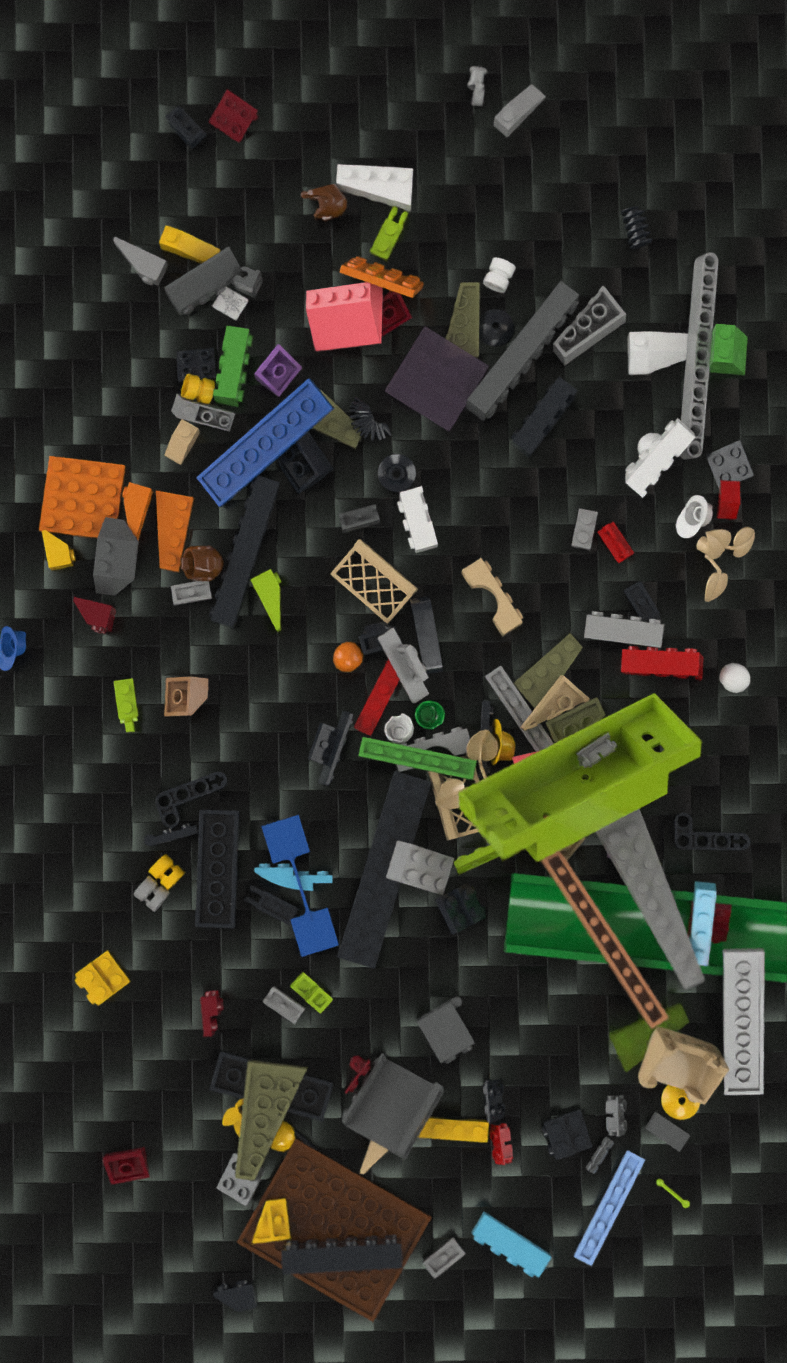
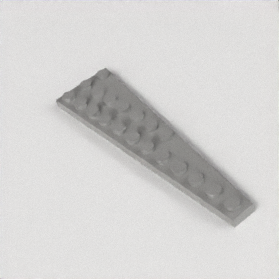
M640 809L595 831L685 990L704 981L703 974Z

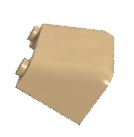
M658 1026L652 1033L638 1078L640 1084L646 1088H654L658 1081L683 1089L691 1102L705 1105L730 1069L718 1048L713 1044Z

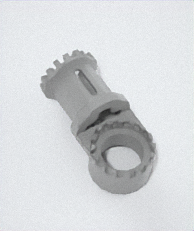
M474 66L470 68L471 78L467 87L474 90L472 105L482 106L485 90L483 78L487 70Z

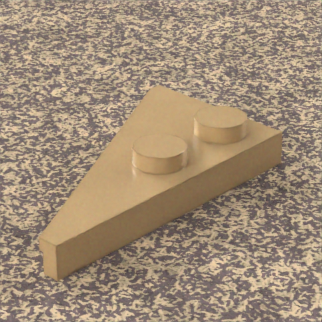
M561 675L520 728L524 731L532 729L543 721L550 720L561 715L566 710L573 709L574 706L582 702L589 701L590 698L565 676Z

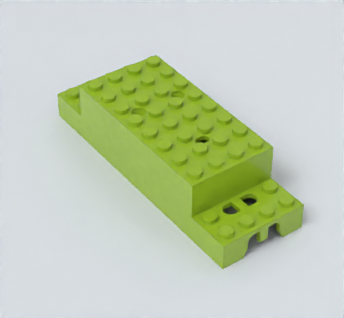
M653 693L458 792L459 808L502 859L525 848L538 862L666 795L668 773L700 757L701 740ZM609 733L611 742L614 741L617 744L615 752H612L605 758L599 754L601 761L591 768H584L583 765L580 766L577 753L599 737ZM649 734L653 739L645 742L642 736ZM661 745L664 751L655 752L652 748Z

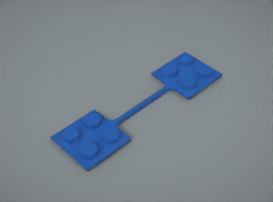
M299 815L261 826L272 862L289 860L294 869L306 908L303 916L290 919L301 956L338 946V940L328 908L315 912L308 908L294 860L297 856L310 852Z

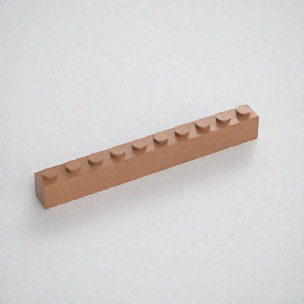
M560 850L542 859L541 862L648 1026L654 1028L669 1017Z

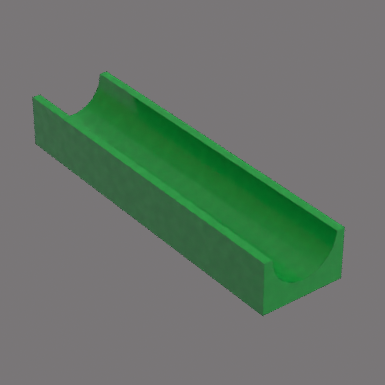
M511 874L504 943L505 952L607 963L551 877ZM580 881L635 966L674 970L626 885ZM671 890L687 932L694 893ZM716 895L715 903L731 905L729 931L726 942L710 943L708 966L699 965L701 972L723 976V949L763 948L764 980L787 982V903Z

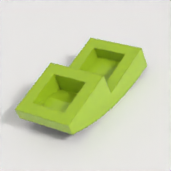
M304 972L290 985L293 990L320 1014L333 1000L328 993Z

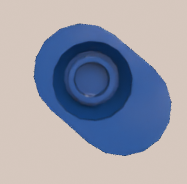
M9 626L2 629L0 637L1 670H10L15 658L25 652L26 633L24 631L12 630Z

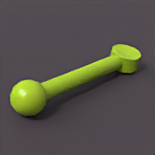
M658 1179L656 1181V1184L658 1186H662L678 1201H680L684 1208H688L690 1206L689 1201L683 1200L679 1195H677L673 1190H671L667 1185H665L663 1179Z

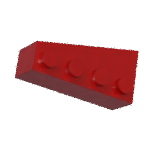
M628 646V649H622L621 673L642 676L654 674V676L659 677L673 675V677L684 679L689 676H695V679L702 680L704 657L696 649H685V652H677V648H666V651H658L657 647H647V650H639V647Z

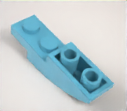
M259 864V868H254V872L272 883L300 890L294 875V869L290 868V864H278V868H271V864ZM298 871L302 888L305 891H313V883H333V875H329V871H317V875H309V871Z

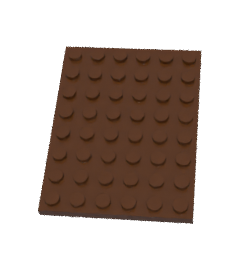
M296 1138L237 1243L282 1269L281 1250L283 1244L287 1243L288 1240H298L299 1243H304L307 1239H318V1242L326 1241V1238H338V1241L352 1236L357 1237L359 1240L365 1239L366 1236L376 1235L377 1238H385V1235L396 1234L397 1237H401L402 1268L291 1274L373 1322L431 1220V1216ZM286 1198L291 1238L253 1244L252 1240L266 1200Z

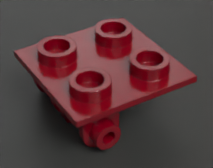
M227 89L209 122L240 143L251 122L257 119L258 115L256 113L258 110Z
M358 1055L352 1057L350 1066L358 1073L345 1089V1094L348 1091L353 1092L359 1084V1080H357L359 1076H365L371 1066L369 1064L370 1058L365 1061Z

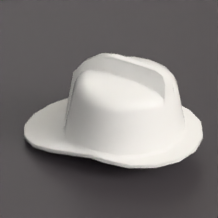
M694 495L687 502L676 523L679 536L690 538L701 527L706 526L711 521L713 506L707 503L704 497Z

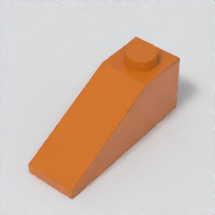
M129 482L128 487L125 486L122 497L124 498L128 526L139 540L153 491L151 488Z

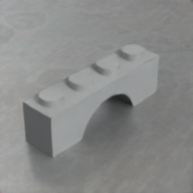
M462 726L451 729L452 733L444 735V732L433 734V738L428 740L422 737L414 740L415 744L408 746L423 750L432 747H442L451 752L453 756H459L467 753L466 747L470 737L467 728L462 729ZM405 742L399 745L407 746V743ZM397 765L398 771L400 773L411 769H415L407 766Z

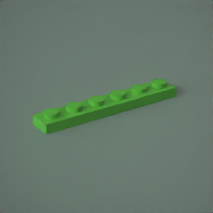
M362 737L359 757L473 780L476 760Z

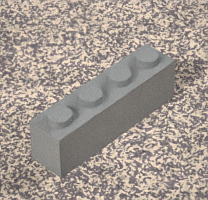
M592 611V615H587L584 638L662 647L665 624H661V620L649 619V622L641 621L642 617L630 616V619H622L623 615L611 614V617L603 616V612Z

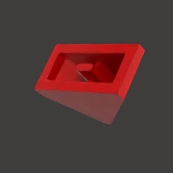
M720 480L717 518L736 519L740 507V481Z

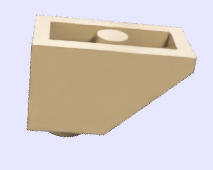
M181 419L170 439L165 456L182 465L200 434L199 429Z

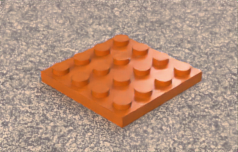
M359 256L344 263L339 272L412 298L422 290L424 283L417 276L409 275L407 277L402 275L403 272L397 269L387 270L384 269L385 266L376 262L374 264L366 263L367 259Z
M49 456L39 531L46 530L49 533L98 539L105 517L119 518L126 466Z

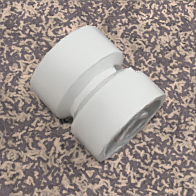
M493 258L489 267L491 272L486 274L483 284L494 291L505 293L509 284L508 279L512 277L516 267L504 259Z

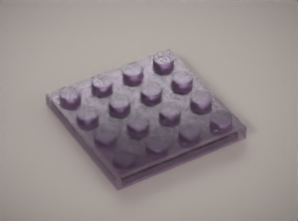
M424 327L385 392L442 428L450 431L466 406L467 399L477 388L489 366L429 328Z

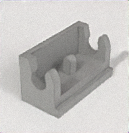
M275 986L272 987L263 1000V1003L293 1024L296 1023L305 1010L304 1006Z

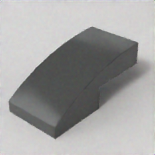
M657 1112L653 1114L645 1127L649 1132L679 1152L690 1137L688 1133Z

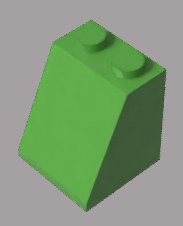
M716 324L713 328L709 372L745 375L748 337L735 325Z

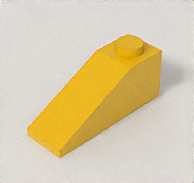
M167 225L159 241L161 249L199 263L207 261L221 251L192 235Z

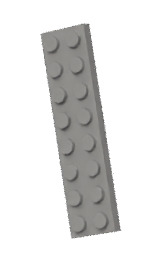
M763 948L723 949V1058L730 1069L724 1077V1095L764 1094Z

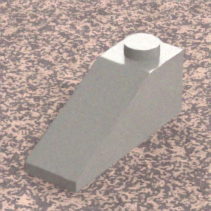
M531 84L496 115L494 126L508 137L543 101L545 95Z
M115 237V245L139 276L143 278L142 281L148 285H159L168 267L166 260Z

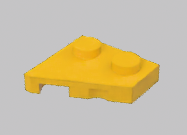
M286 1198L266 1200L252 1240L253 1244L291 1238Z

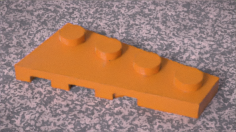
M156 491L160 569L173 572L180 571V558L183 556L194 501L193 497Z

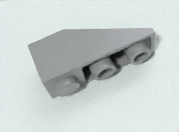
M181 394L176 395L172 408V413L177 418L230 431L235 416L234 412L212 404L197 402L196 398L194 400L182 398Z

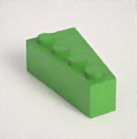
M226 326L222 346L224 355H221L219 361L221 373L217 374V389H214L213 392L216 404L238 407L239 402L243 401L244 391L241 390L242 383H246L247 372H244L245 365L249 364L250 354L247 351L248 346L251 347L253 335H250L249 329Z

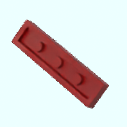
M389 659L354 726L355 729L370 737L400 680Z

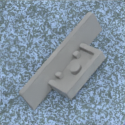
M394 628L380 635L378 640L412 703L418 702L429 694L423 683L429 677L426 674V667L417 657V650L411 644H402Z

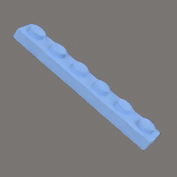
M628 1150L626 1151L574 1257L592 1266L645 1159Z

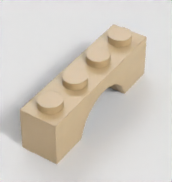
M482 558L464 568L461 573L471 589L484 588L495 596L498 609L492 621L501 635L504 636L523 623L521 620L523 616L518 608L514 609L511 605L513 600L507 592L504 594L500 588L503 585L498 577L494 578L491 574L492 568L487 561L483 562Z

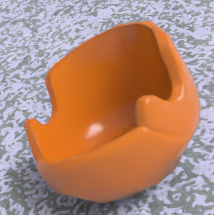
M354 642L342 643L336 648L333 656L336 668L342 672L354 671L363 660L361 647Z

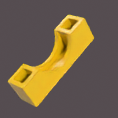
M430 1116L418 1138L487 1142L489 1123L488 1120L444 1119Z

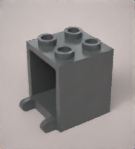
M458 996L417 1019L418 1025L441 1063L445 1061L447 1064L456 1059L455 1055L461 1051L463 1054L473 1048L472 1044L475 1043L455 1009L462 1004V1000Z

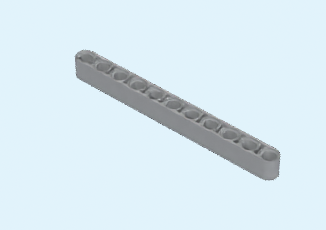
M706 253L699 256L694 263L681 421L689 429H693L695 438L680 454V457L685 460L699 457L703 450L718 273V258L714 253ZM689 446L692 449V454L689 452Z

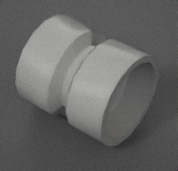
M148 876L133 895L141 902L146 901V906L155 912L166 900L170 892L163 886L158 887V882L151 876Z

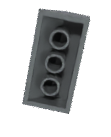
M227 247L164 288L171 303L181 316L191 313L198 304L203 305L207 303L212 295L221 294L226 290L225 287L231 283L234 285L233 279L235 275L241 277L244 275L231 249Z

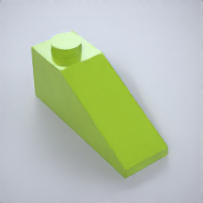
M270 569L250 580L276 631L279 632L281 631V590L279 586L281 580L277 572L273 573Z

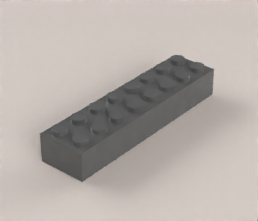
M560 281L467 399L466 408L483 421L487 417L490 419L494 415L497 404H502L508 397L509 389H514L519 383L520 375L522 373L525 375L528 372L533 358L535 360L539 358L543 352L544 345L548 346L553 340L556 329L560 331L566 323L567 315L572 316L576 311L579 303L577 301L578 293Z

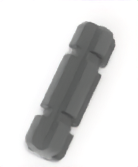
M604 1137L601 1142L602 1145H599L592 1156V1161H589L586 1169L591 1173H596L599 1168L598 1165H601L608 1154V1149H611L614 1142L610 1138Z

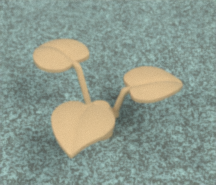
M745 527L739 530L734 538L733 546H728L731 541L730 532L723 529L706 532L707 537L703 536L698 540L697 550L706 554L705 558L717 570V573L711 574L707 581L705 590L706 602L721 595L728 582L727 574L721 573V569L713 559L720 557L725 549L734 550L733 555L735 557H742L747 554L754 542V529Z
M482 730L469 740L466 752L469 759L478 760L484 780L488 777L486 776L482 760L490 761L497 755L498 743L489 730ZM455 778L445 781L439 789L435 802L436 805L444 809L459 808L458 792L466 789L464 788V783Z

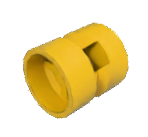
M187 374L182 385L181 396L189 400L196 398L197 402L209 404L213 397L215 382L206 378L200 380L199 376Z
M165 854L148 872L155 879L160 878V883L169 890L181 879L185 872L178 865L174 866V861ZM170 870L171 874L166 876L165 873Z

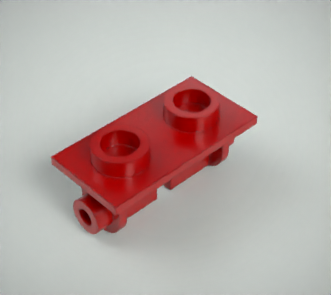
M614 522L607 524L598 531V534L618 564L634 554Z
M507 1123L490 1125V1139L493 1143L492 1157L495 1164L506 1165L512 1163V1144L505 1145L506 1141H511L510 1128L507 1127Z

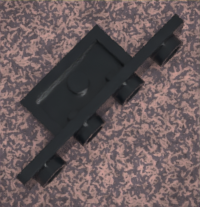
M342 712L337 728L323 723L319 724L308 756L309 760L324 765L318 784L329 786L334 778L335 766L340 761L341 749L346 743L348 729L353 723V713Z

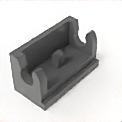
M241 267V270L247 272L248 276L242 278L235 275L233 279L237 291L255 298L262 283L261 272L248 267Z
M376 505L338 514L343 533L380 523Z

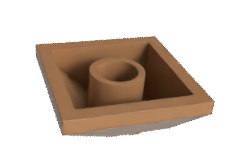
M198 677L166 678L164 716H192L208 698V679Z

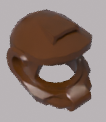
M336 184L301 192L302 198L319 201L320 207L315 211V220L323 219L328 221L341 216L347 208V199Z
M211 545L191 546L184 551L182 558H180L181 569H183L185 576L192 581H212L220 574L223 567L222 556Z

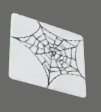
M225 287L226 290L219 294L213 307L237 320L248 299Z

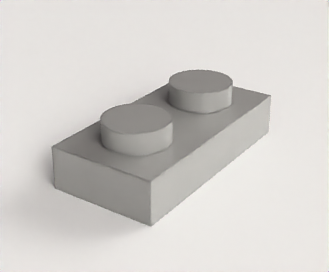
M579 508L571 547L591 549L598 512Z
M196 581L171 586L174 605L212 599L209 581Z
M451 1238L422 1263L435 1279L463 1257L465 1252L457 1241Z

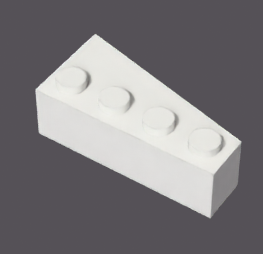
M337 164L336 185L340 191L359 197L363 196L372 201L383 202L389 206L399 207L411 212L413 168Z

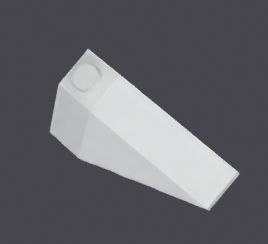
M629 332L627 337L629 375L650 374L661 368L685 361L688 334Z

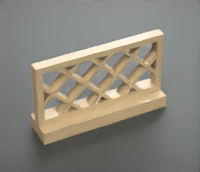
M361 539L354 544V547L331 573L336 580L387 624L418 590L416 586ZM355 551L361 555L362 564L351 565V556ZM373 565L376 568V576L366 577L365 566ZM362 566L363 577L352 578V567ZM342 567H349L350 578L342 579L336 573ZM376 578L377 590H367L366 579ZM379 578H388L391 589L380 590ZM363 579L364 591L353 589V580ZM395 590H401L407 595L402 602H394ZM391 591L392 602L381 603L380 592ZM378 592V603L371 604L368 602L367 593ZM392 604V613L387 618L382 614L381 605Z
M467 755L461 757L469 759ZM476 767L473 776L475 784L479 782ZM428 771L436 800L439 789L444 783L443 778L449 780L452 776L447 778L440 773ZM438 807L447 841L479 832L477 828L470 830L471 826H475L472 822L461 817L462 811L457 815L452 812V809ZM460 819L469 824L467 830L462 833H458L456 827Z

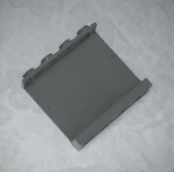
M381 1054L379 1058L377 1057L372 1064L373 1069L370 1074L364 1077L362 1081L363 1086L360 1091L354 1094L352 1105L344 1111L342 1122L351 1130L406 1159L442 1097L444 1089L438 1083L432 1084L386 1059L385 1055Z

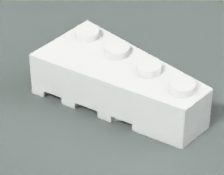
M678 418L675 422L673 420L670 421L665 427L666 431L662 435L658 434L651 442L653 445L649 449L645 448L638 456L640 459L636 463L632 462L625 470L626 483L642 498L647 493L645 491L649 484L654 485L659 480L661 470H667L674 461L673 457H679L695 438V433Z

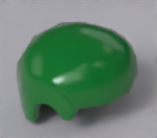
M427 700L417 706L415 719L422 728L435 729L444 722L445 712L438 702Z

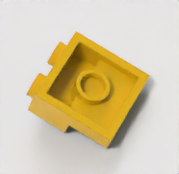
M109 951L103 953L75 974L77 985L81 989L85 988L89 993L86 995L88 1000L93 1005L96 1003L98 1006L131 982Z

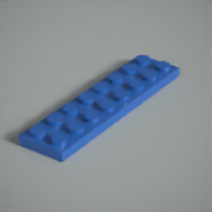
M308 378L196 478L219 507L224 506L256 478L257 475L329 414L334 407L314 382Z

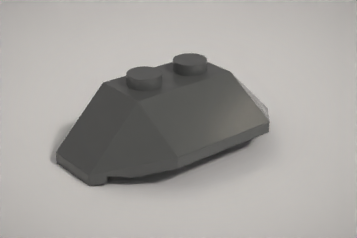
M105 517L99 532L93 572L96 593L115 596L135 578L139 541L123 519Z

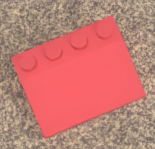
M365 282L306 291V312L315 351L381 344L383 287Z

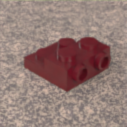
M693 901L687 925L688 938L690 937L692 927ZM715 903L711 942L716 944L726 942L731 905Z
M218 990L206 991L205 995L200 997L204 1037L212 1036L218 1030V1021L214 1016L219 1015L222 1009H224L223 998L219 997Z

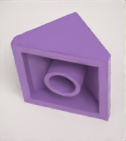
M278 344L254 374L258 382L279 397L302 367Z

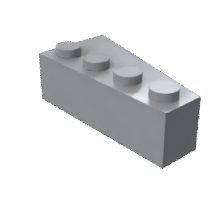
M604 286L600 288L595 297L588 302L583 311L576 316L571 325L553 343V351L564 365L625 323L626 313Z

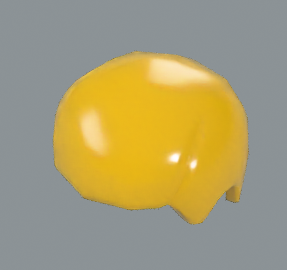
M282 1121L270 1147L280 1152L289 1150L296 1139L294 1128L286 1121Z

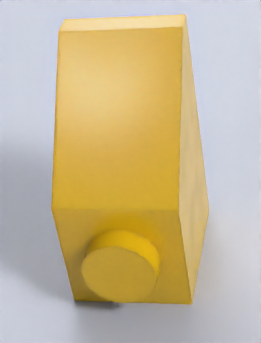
M42 530L49 569L57 570L74 566L73 561L76 560L74 549L71 550L66 543L48 531Z

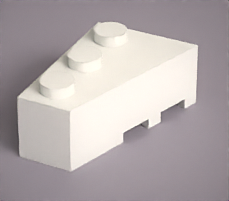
M422 486L400 492V501L397 502L400 513L404 512L405 520H402L405 531L409 530L411 538H408L410 548L415 549V553L438 547L433 524L428 513V506L422 493Z

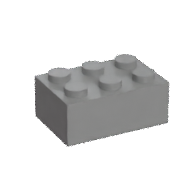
M397 840L386 878L443 895L454 858Z

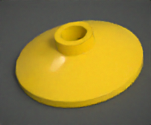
M667 1085L663 1090L661 1097L662 1106L665 1112L672 1118L679 1120L688 1119L698 1111L700 1103L691 1102L683 1089ZM680 1097L685 1098L684 1104H679L678 1100Z

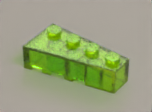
M680 1003L663 1009L669 1018L654 1028H650L643 1018L608 1034L625 1072L644 1059L652 1033L656 1027L660 1026L677 1032L689 1022Z

